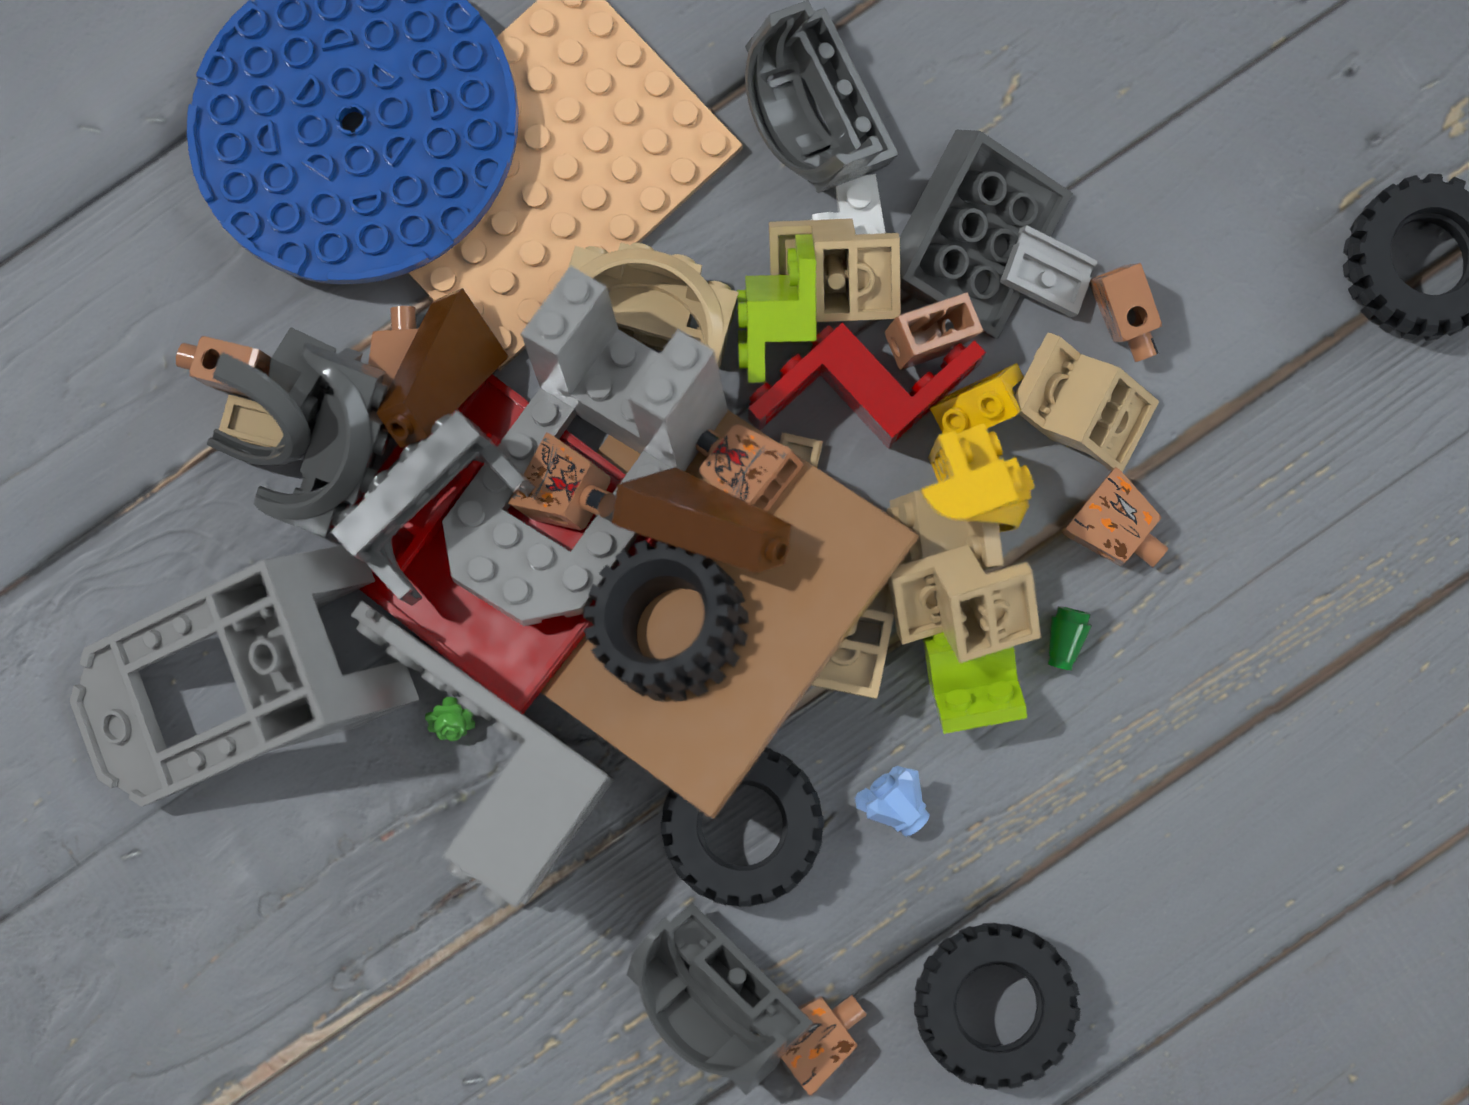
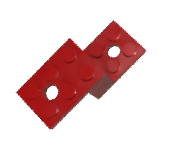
M843 323L835 330L829 325L816 336V341H811L813 344L810 348L811 351L804 358L798 353L781 368L782 374L779 381L773 386L768 382L764 383L750 396L748 420L761 431L821 376L889 449L924 417L933 405L949 394L981 364L986 352L975 340L967 347L959 343L942 359L944 361L940 365L942 370L936 376L930 371L927 372L912 386V391L908 393Z

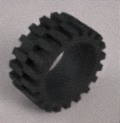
M646 540L635 544L638 554L631 556L624 549L615 556L620 565L614 571L608 565L604 566L599 573L606 579L602 588L592 584L588 595L596 601L595 607L585 606L584 618L594 626L585 628L586 639L596 646L591 651L595 658L605 665L604 668L644 697L647 694L655 701L665 702L666 695H668L675 702L687 700L686 690L689 689L699 697L709 692L704 682L711 678L719 685L727 677L720 670L727 662L735 667L740 659V656L733 651L735 644L745 646L748 636L738 626L739 624L749 623L748 612L740 605L745 602L744 596L734 585L735 581L712 558L657 540V549ZM674 589H690L698 592L703 602L704 619L701 630L694 642L686 650L670 658L652 659L643 656L637 641V628L640 617L648 604L660 594Z

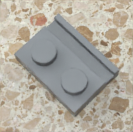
M1027 225L1020 228L1018 232L1019 238L1017 243L1013 245L1000 283L1069 317L1078 315L1092 278L1090 277L1091 271L1096 266L1097 260Z

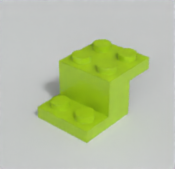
M795 234V248H787V271L789 275L745 276V290H737L738 327L746 328V330H738L739 369L747 368L748 383L765 382V342L816 341V256L812 234Z
M943 632L923 638L929 684L943 734L1028 718L1026 703L1017 676L1014 646L960 663Z

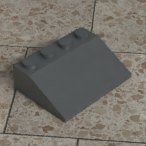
M955 130L900 235V289L929 305L968 292L982 326V333L998 339L1021 295L1020 292L1000 283L1013 245L1017 243L1019 238V229L1027 225L1051 237L1073 193L983 132Z

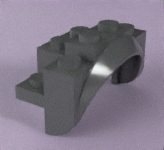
M307 342L304 344L300 358L305 359L330 384L331 388L325 393L300 472L303 473L300 488L296 487L293 494H287L259 486L254 499V505L261 512L277 520L326 537L338 525L337 520L339 516L349 508V504L343 501L356 503L364 493L366 494L369 491L371 481L378 474L377 470L372 469L376 455L384 454L390 439V433L385 429L386 426L377 415V411L387 393L388 386L382 384L386 371L360 362L363 353L346 348L337 354ZM321 480L326 481L329 484L326 485L324 483H321Z
M693 903L671 922L665 917L643 939L631 957L627 976L639 987L647 1015L663 1040L691 1065L708 1073L729 1078L745 1095H748L777 1067L781 1056L808 1032L813 1025V1022ZM681 957L690 965L689 971L683 963ZM755 1030L760 1036L753 1034L752 1031Z

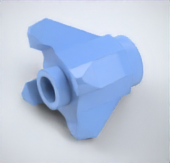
M895 766L889 773L877 778L871 785L870 790L865 788L858 792L855 797L856 808L866 812L868 819L891 826L897 832L900 831L903 836H910L919 831L930 817L922 800L918 770Z

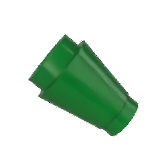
M1058 606L1056 615H1051L1048 665L1072 671L1073 665L1092 625L1088 624L1091 614Z

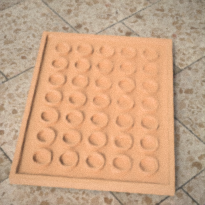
M537 0L497 36L512 71L519 109L516 148L509 173L488 212L464 239L439 258L408 273L433 301L463 288L509 356L497 368L499 371L526 348L521 332L567 272L575 246L585 249L588 246H595L610 253L618 251L621 242L629 245L642 242L743 149V145L606 0Z

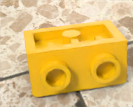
M1015 363L947 394L933 405L930 410L943 434L952 430L959 433L983 423L986 429L1020 413L1021 410L1014 397L1013 387L1024 379V376L1018 364Z

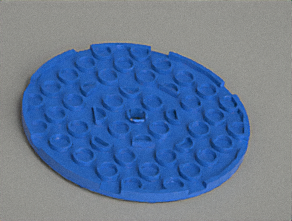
M249 0L227 21L208 48L196 74L198 81L193 93L192 104H189L187 112L188 152L193 174L204 200L208 203L211 211L223 228L244 249L277 270L314 282L342 285L378 282L404 275L439 258L464 239L488 212L509 173L516 148L519 109L514 78L503 48L492 29L467 0H255L253 2ZM351 112H358L364 116L362 124L355 129V132L342 128L344 117Z

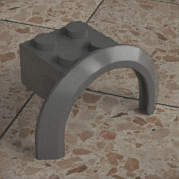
M290 327L271 357L269 376L255 367L222 352L213 373V379L242 392L261 405L277 422L284 436L277 447H263L244 442L215 428L213 437L208 439L207 445L236 459L258 465L279 466L291 464L299 460L309 446L310 437L316 423L314 418L321 408L325 393L331 388L330 384L300 356L306 342L336 353V348Z

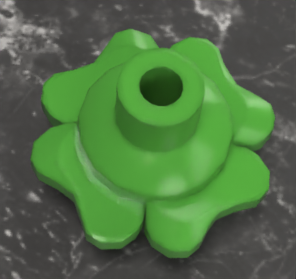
M455 697L444 698L442 706H435L433 712L425 714V720L428 722L427 730L436 733L440 740L456 741L465 736L467 730L475 728V721L472 719L473 713L468 709H462V706L457 702L458 699Z

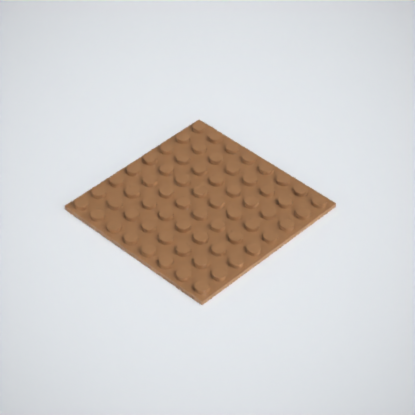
M728 409L714 430L717 434L724 437L733 425L739 424L773 440ZM610 435L596 452L624 474L629 472L641 455ZM698 452L685 472L709 483L699 472L700 466L707 457ZM798 455L796 456L804 464L803 467L767 511L792 524L789 538L790 549L785 564L760 573H754L713 559L735 581L734 585L742 592L745 602L740 605L748 612L749 619L748 624L738 625L748 635L745 646L735 644L733 651L740 656V659L735 667L727 662L720 670L727 677L719 685L710 678L704 682L709 692L698 697L688 689L686 690L687 700L675 702L668 695H666L665 702L655 701L647 694L643 697L604 668L605 665L599 662L591 651L596 646L590 643L585 635L541 691L550 700L712 819L720 811L919 537L915 532ZM674 589L660 594L648 604L640 617L637 628V641L643 656L652 659L670 658L683 652L694 642L701 630L704 619L703 602L698 592L690 589Z

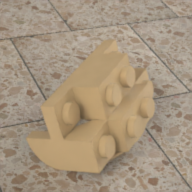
M621 242L618 251L610 253L595 246H588L586 249L575 246L569 267L576 268L607 287L619 330L649 348L663 351L679 329L714 350L718 367H721L727 336L736 310L738 292L731 290L728 285L722 282H707L701 276L702 265L696 264L693 259L685 255L674 254L671 256L655 251L652 247L642 243H632L629 245ZM692 316L699 325L696 329L689 327Z

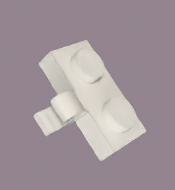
M876 174L860 176L834 187L838 213L813 214L812 219H810L852 218L856 235L885 233Z

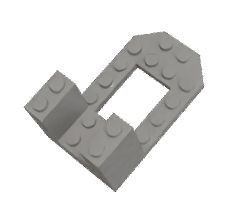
M570 266L521 332L540 389L504 436L498 448L524 474L546 432L559 439L577 415L641 454L621 483L674 467L685 472L699 452L696 450V443L699 437L708 429L714 431L727 413L715 351L678 329L661 354L657 353L618 329L607 287ZM484 464L442 521L450 570L454 582L523 626L541 623V619L561 615L570 617L583 614L585 606H589L593 601V598L588 595L592 584L602 588L606 581L599 574L605 565H608L614 571L619 564L615 556L624 549L628 552L640 534L612 524V511L609 516L604 518L597 515L570 552L506 512L511 506L508 502L514 492L488 464ZM616 488V490L613 492L615 498H616L617 488Z
M344 545L265 559L85 647L80 660V665L84 666L80 684L73 686L70 704L98 780L110 788L118 787L130 794L128 799L142 807L158 802L272 750L357 728L419 701L408 668L402 662L342 676L317 608L375 582L370 567L365 562L354 557ZM218 633L247 712L167 748L139 671Z
M361 601L351 615L360 621L356 627L359 632L381 646L385 641L390 643L391 645L386 652L420 673L425 668L426 671L422 675L424 679L441 691L445 690L454 697L458 693L462 694L457 701L458 703L489 722L492 717L496 718L498 721L493 727L513 742L517 741L522 744L446 850L443 857L451 862L447 869L466 883H469L474 878L487 888L483 895L499 907L505 909L508 903L514 907H518L521 902L527 904L615 779L527 716L520 714L490 693L466 673L414 636Z

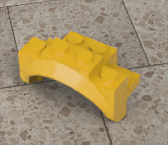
M983 423L959 433L952 430L937 437L928 458L938 483L925 487L920 491L923 498L934 511L947 519L999 523V531L1007 532L1019 528L1030 506L1028 502L1032 498L1030 490L1035 489L1028 467L1026 465L1019 467L1016 457L1004 461L1003 458L999 459V456L1003 455L999 439L995 431L988 433Z

